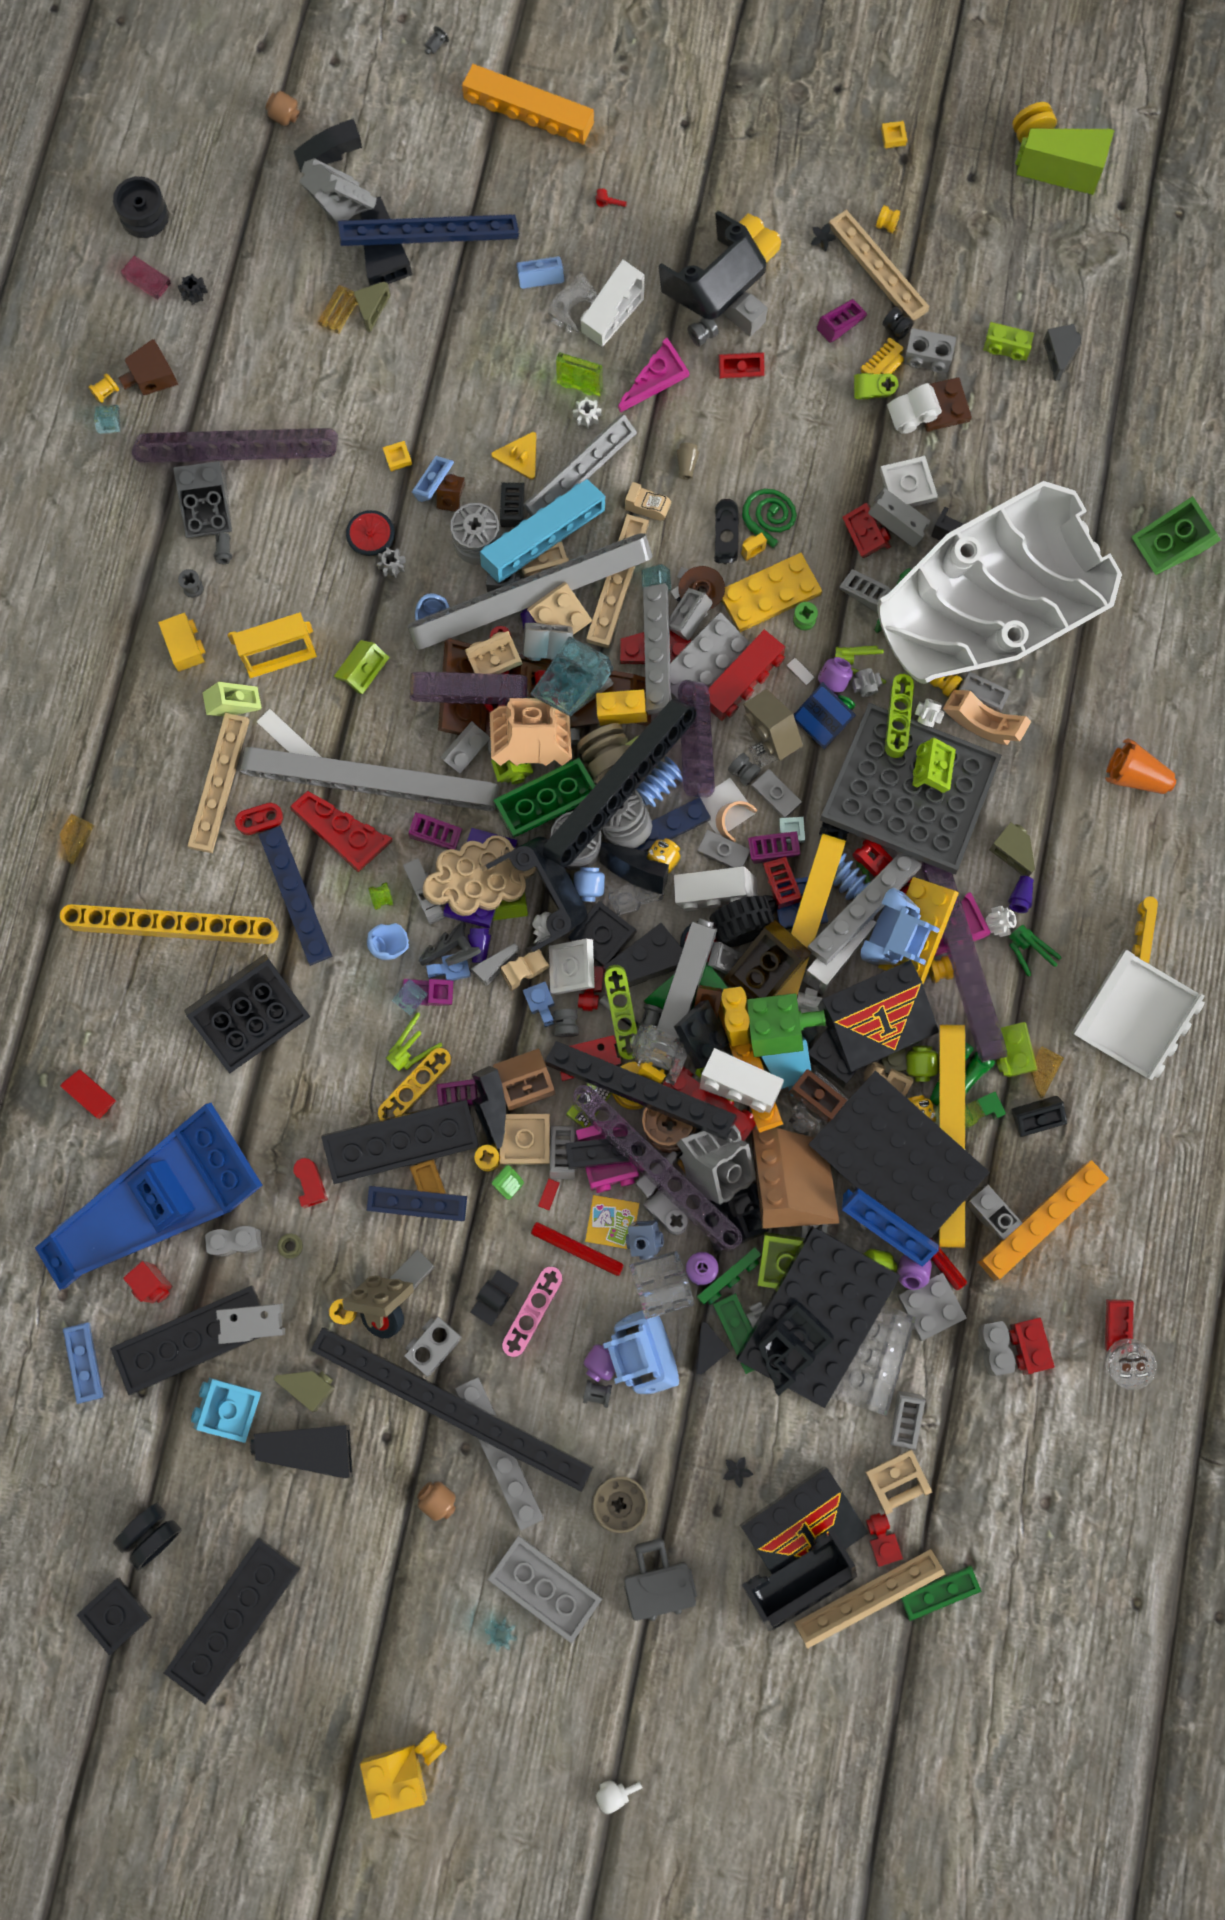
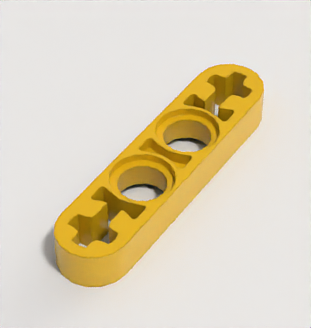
M436 1048L431 1051L380 1105L378 1109L379 1119H384L386 1115L384 1110L386 1108L391 1110L395 1106L392 1102L394 1099H396L399 1105L404 1107L402 1110L397 1107L393 1111L394 1115L406 1114L450 1067L452 1059L449 1052L444 1048ZM437 1054L439 1056L446 1055L444 1057L446 1063L444 1065L439 1063L434 1068L438 1071L436 1074L426 1066L428 1063L431 1066L436 1063L435 1056ZM421 1071H427L430 1074V1080L426 1084L417 1082V1075ZM404 1089H410L413 1092V1098L409 1102L400 1100V1093Z

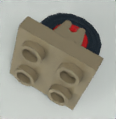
M370 1276L342 1301L344 1310L359 1312L364 1326L374 1336L382 1339L391 1338L401 1330L404 1324V1315L399 1305L414 1292L413 1283L401 1281L400 1279Z

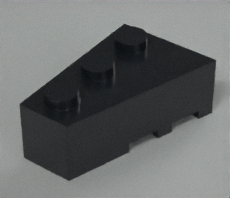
M659 923L604 966V974L609 966H622L627 974L628 985L632 987L649 979L675 971L683 948L665 926ZM613 971L612 976L608 978L614 980L615 987L618 989L620 988L619 978L623 976L618 975L617 971Z

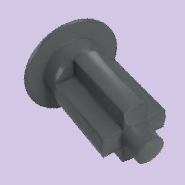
M434 26V33L424 44L426 47L424 52L427 55L430 52L435 54L444 41L449 42L446 32L438 26Z

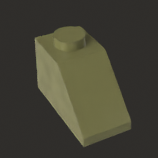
M1010 822L989 850L1021 875L1030 876L1035 870L1030 836L1026 834L1027 831L1022 826L1014 825Z
M322 1370L320 1373L308 1371L276 1375L274 1378L279 1385L312 1412H316L336 1388L331 1384L333 1379Z

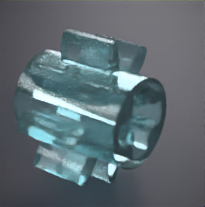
M506 1617L499 1624L497 1620L493 1619L492 1624L494 1628L485 1630L487 1634H491V1638L486 1644H495L496 1652L499 1651L501 1646H505L507 1650H510L509 1640H517V1636L512 1635L516 1625L509 1626L506 1624ZM498 1628L501 1631L506 1630L508 1632L505 1636V1641L502 1638L496 1639L495 1636Z

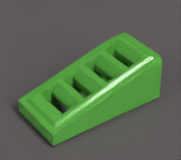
M506 1165L492 1181L494 1189L507 1200H510L524 1184L522 1178L509 1165Z

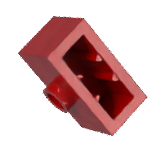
M145 1261L140 1262L123 1277L132 1289V1294L140 1302L160 1303L170 1295L169 1290L173 1287L155 1264Z

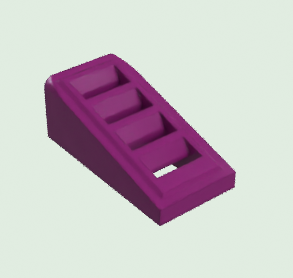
M851 299L821 316L817 330L831 343L867 316V313L854 299ZM848 310H850L855 316H852L848 312Z
M415 812L408 835L413 840L448 850H456L462 828ZM420 823H424L422 833L418 832ZM430 826H434L431 836H428ZM441 828V829H444V830H443L441 839L439 840V839H436V838H437L439 829ZM451 831L453 834L450 843H447L445 841L448 832Z
M797 831L748 838L751 860L754 864L769 862L782 857L790 858L801 855ZM786 839H791L792 850L788 851ZM777 841H781L782 852H778ZM767 843L772 844L773 853H768ZM757 845H762L763 854L758 853Z
M474 1079L436 1084L438 1105L450 1103L447 1101L446 1091L449 1088L451 1102L458 1101V1087H460L461 1100L467 1098L469 1106H473L472 1100L478 1098ZM468 1086H470L471 1099H468L467 1096Z

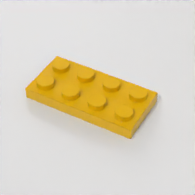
M800 552L725 587V594L721 601L736 629L742 632L788 611L802 602H807L822 595V589L803 554Z
M913 877L906 895L920 908V920L936 926L940 930L938 933L931 930L919 956V958L926 960L924 965L903 956L902 961L899 960L897 964L879 965L878 968L887 971L911 960L924 984L959 893Z

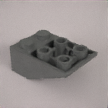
M223 461L173 467L186 538L232 532Z

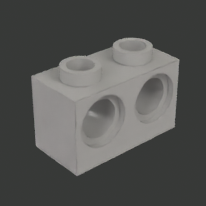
M912 328L903 364L913 368L931 369L937 373H948L956 337Z
M437 1317L436 1320L431 1318L422 1328L424 1334L419 1339L414 1338L405 1348L408 1351L405 1357L428 1377L463 1338L440 1317ZM438 1328H444L447 1332V1338L441 1343L436 1342L434 1339V1332ZM425 1347L430 1352V1358L422 1363L417 1358V1352Z

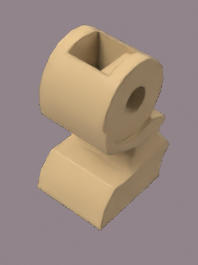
M538 949L502 966L501 974L512 992L521 985L520 983L523 978L532 979L547 970L550 965L544 959L541 950Z

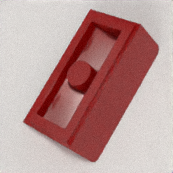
M764 352L718 354L719 378L765 376Z
M81 1069L60 1085L62 1089L98 1119H101L116 1102L112 1096Z

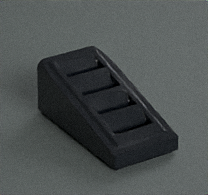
M501 483V527H517L524 520V483ZM506 489H517L519 493L506 492ZM506 497H519V500H506ZM506 505H519V507H506ZM506 512H518V515H506Z

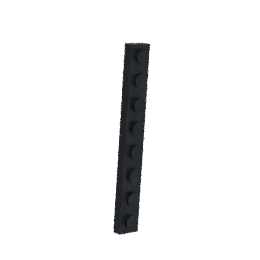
M558 1041L555 1042L545 1060V1064L548 1067L724 1140H727L737 1120L736 1114Z

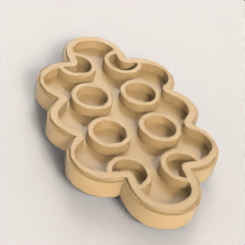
M499 835L491 836L483 844L477 841H468L461 847L460 851L450 849L442 852L437 858L436 872L424 880L422 891L425 899L431 904L443 905L448 903L451 910L457 915L469 916L475 913L478 908L487 911L494 910L500 905L502 900L513 902L520 899L526 889L525 879L533 876L537 870L533 867L527 871H519L513 867L508 858L492 868L482 871L480 867L515 849L505 837Z

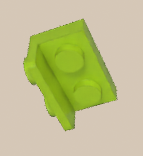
M990 322L983 350L993 355L1000 354L1011 357L1014 360L1027 361L1032 348L1034 332Z
M934 737L920 744L916 751L917 758L913 770L912 785L917 788L927 784L942 793L949 791L956 749Z
M1026 1022L1002 1028L994 1027L991 1041L994 1049H998L1000 1058H997V1066L999 1072H1003L1004 1076L1012 1077L1037 1071Z

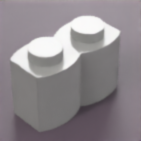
M525 623L522 647L523 656L532 661H539L541 658H550L551 661L557 663L570 660L573 639L572 627Z
M251 1226L237 1227L232 1231L217 1229L205 1234L206 1251L215 1256L226 1257L235 1254L237 1251L248 1254L262 1249L261 1231Z
M999 1321L979 1325L978 1338L985 1350L984 1364L990 1376L1014 1372L1015 1358L1013 1352L1008 1347L1009 1332L1005 1323Z

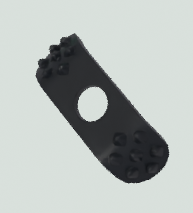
M722 499L715 506L714 562L726 565L729 562L734 563V561L738 560L739 511L735 501ZM724 531H731L734 536L731 541L723 542L720 539L721 534Z

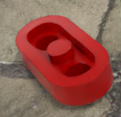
M275 803L262 804L239 812L235 818V825L240 833L253 835L278 827L283 821V812ZM270 814L276 815L273 820H268ZM247 821L253 822L250 827H245Z

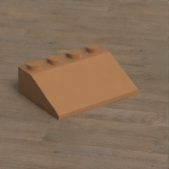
M772 1128L760 1133L758 1129L752 1130V1152L763 1228L839 1223L830 1164L808 1145L814 1137L779 1128Z

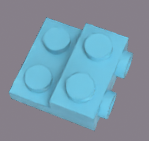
M209 1377L208 1382L202 1383L199 1391V1397H202L200 1407H195L191 1416V1422L194 1423L193 1428L198 1431L246 1443L261 1392Z

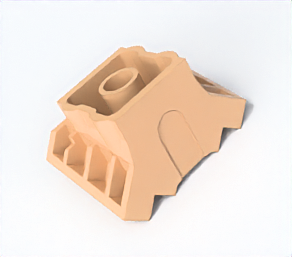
M510 698L507 706H499L490 713L491 758L500 766L508 760L516 766L524 763H539L547 766L553 760L563 766L572 759L570 714L561 706H555L552 698Z

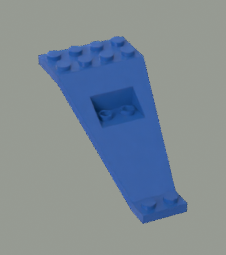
M207 1103L44 1239L35 1249L59 1290H62L83 1274L231 1212L263 1185L212 1103Z

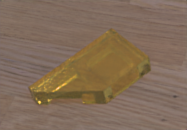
M73 814L70 815L60 833L67 861L71 864L74 863L94 827L92 823Z
M1043 1046L1040 1047L1035 1057L1037 1071L1031 1072L1040 1098L1045 1096L1064 1059Z

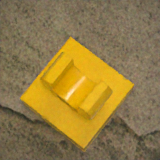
M644 1062L638 1075L661 1084L666 1076L664 1070H657L652 1066V1062Z

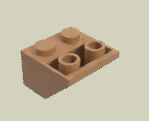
M539 1048L493 1065L494 1068L498 1069L509 1111L556 1095Z

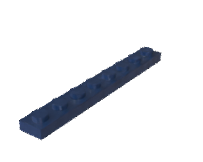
M515 214L338 221L337 223L340 246L518 239L519 237Z

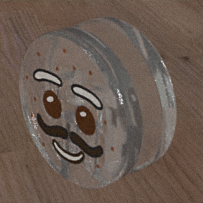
M1131 1338L1122 1339L1115 1342L1107 1351L1105 1357L1106 1370L1119 1386L1129 1390H1137L1147 1386L1153 1380L1157 1371L1156 1358L1152 1351L1141 1341Z

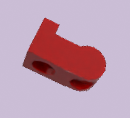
M299 1159L294 1164L293 1170L295 1176L300 1179L305 1194L298 1197L301 1207L308 1208L328 1201L317 1165L310 1159Z

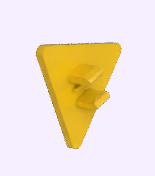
M531 432L493 451L491 454L492 458L533 480L535 478L536 433Z

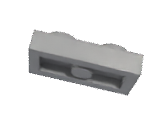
M471 721L441 758L460 774L490 740V737Z

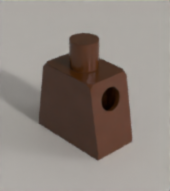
M155 339L150 340L125 358L124 361L130 372L118 377L124 390L137 384L143 395L178 385L174 373Z

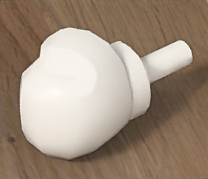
M543 912L541 915L535 916L533 927L536 930L533 934L538 936L535 942L550 935L546 927V921L552 913Z
M605 1781L600 1784V1790L596 1794L597 1804L603 1813H613L629 1802L627 1795L642 1789V1786L638 1782L624 1789L622 1783L617 1785L614 1781Z

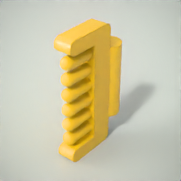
M888 338L887 344L885 343L880 348V351H877L876 355L872 356L873 359H869V363L866 362L865 365L861 366V372L892 374L904 361V358L901 356L903 347L892 338Z

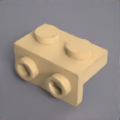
M558 542L521 568L523 577L526 578L569 561L563 543Z
M509 631L496 633L490 639L483 642H475L465 649L479 683L522 665Z

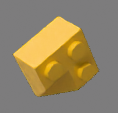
M415 1744L366 1757L360 1763L372 1819L425 1804L427 1795L418 1755L414 1751Z

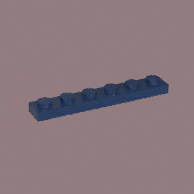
M278 826L258 834L309 965L311 966L333 957L282 827Z

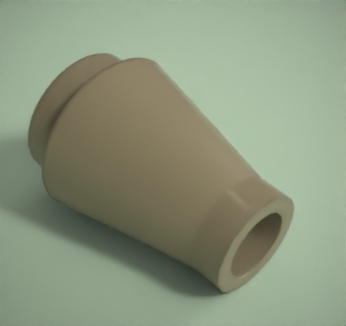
M681 443L679 445V449H677L679 478L687 480L693 478L694 468L699 455L697 445L692 443Z

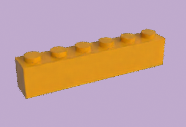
M472 64L462 84L463 98L469 103L481 105L490 111L499 112L511 119L523 121L532 127L544 129L550 134L565 137L571 142H578L584 145L594 124V109L476 64Z
M1092 1160L1084 1163L1024 1218L1019 1227L1004 1240L999 1241L977 1263L994 1281L1000 1280L1109 1178Z

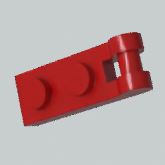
M867 839L863 841V846L857 848L852 854L853 858L861 863L874 877L893 860L880 844ZM870 852L875 855L873 859L868 855ZM912 878L899 891L906 894Z

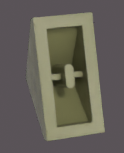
M386 282L354 291L356 304L368 332L372 331L390 297L389 286Z

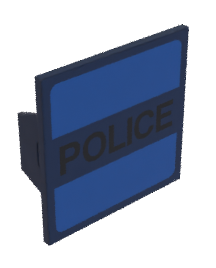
M823 682L793 714L795 721L824 750L856 716Z

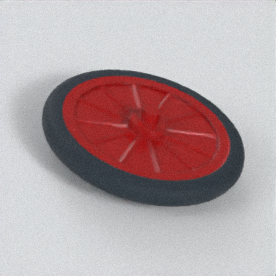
M367 510L356 514L349 521L346 528V539L349 546L355 552L364 556H376L379 553L385 552L386 548L391 546L395 536L394 525L389 517L375 510Z

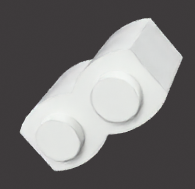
M929 383L920 385L908 394L902 395L887 404L895 429L905 434L916 430L917 426L922 422L929 423L934 421L942 412L934 388Z

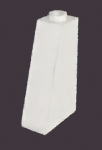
M874 917L827 965L816 958L806 971L803 981L813 989L818 990V993L822 995L874 929L877 923L874 921Z

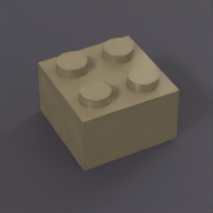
M765 689L743 704L746 711L744 717L751 726L750 734L756 743L761 742L765 751L770 756L773 754L781 761L803 746L793 713L768 689Z

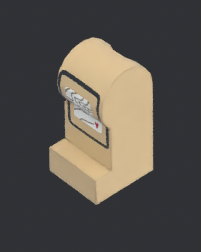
M632 482L625 498V510L662 521L665 519L672 502L668 497L662 494H655L652 491L641 488L640 484Z

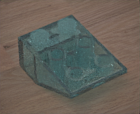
M569 636L530 695L571 717L602 688L614 668L608 656Z

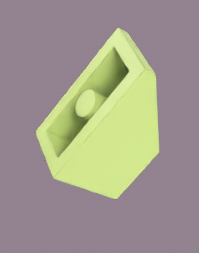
M217 682L203 692L206 715L224 717L225 713L238 715L261 709L258 687Z

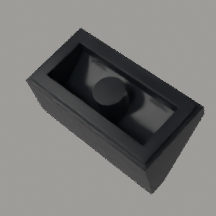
M1058 1096L1011 1109L1020 1137L1067 1124L1064 1102Z

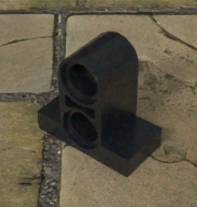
M497 1270L491 1281L487 1280L476 1297L478 1301L470 1313L492 1327L519 1283Z

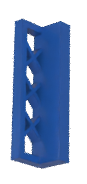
M859 1188L854 1193L848 1189L843 1194L842 1210L920 1266L923 1267L939 1251L938 1244Z

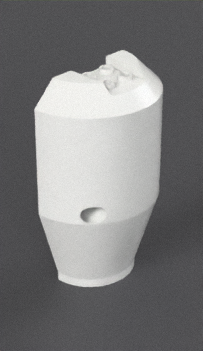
M1042 481L951 531L942 538L889 594L879 599L877 610L884 635L894 655L911 677L922 684H926L933 679L1019 660L1114 606L1122 573L1111 553L1102 558L1100 547L1090 537L1087 524L1080 519L1087 511L1075 490Z

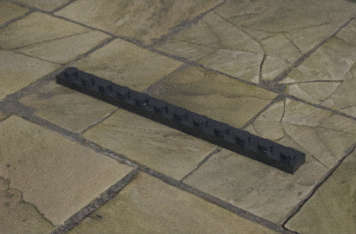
M325 1327L321 1329L311 1349L312 1352L580 1492L583 1491L594 1468Z

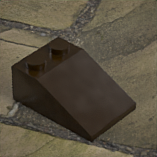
M774 920L761 931L723 980L732 988L742 987L745 991L746 999L775 996L812 952Z

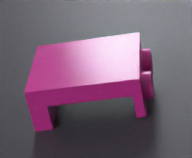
M624 1118L576 1130L578 1142L628 1136ZM635 1162L585 1168L591 1191L596 1190L597 1193L611 1190V1185L619 1183L621 1187L635 1184V1179L639 1178Z

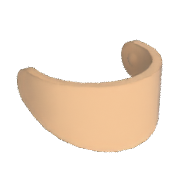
M744 801L728 803L722 806L716 815V827L719 833L733 842H736V839L728 833L725 827L727 811L734 805H740L754 813L757 812L753 805Z

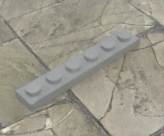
M620 414L523 504L531 516L536 514L539 509L545 508L554 502L558 496H562L570 491L576 484H580L588 479L637 434L626 416Z
M666 583L643 587L646 711L649 715L660 713L671 700L669 602Z
M899 853L808 946V949L812 952L811 954L827 965L885 906L881 903L886 892L891 888L900 890L921 869V863L910 856Z
M479 1377L455 1388L460 1398L497 1416ZM479 1439L520 1531L542 1521L544 1517L517 1458Z

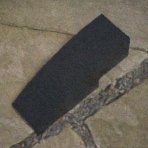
M354 118L320 132L293 151L300 172H302L304 162L316 159L324 164H330L343 160L341 154L362 148Z
M607 842L601 843L600 863L608 870L633 885L663 894L668 880L669 864L647 859L648 852Z
M487 1066L472 1074L480 1097L472 1100L489 1145L499 1149L502 1147L505 1133V1097L498 1069Z

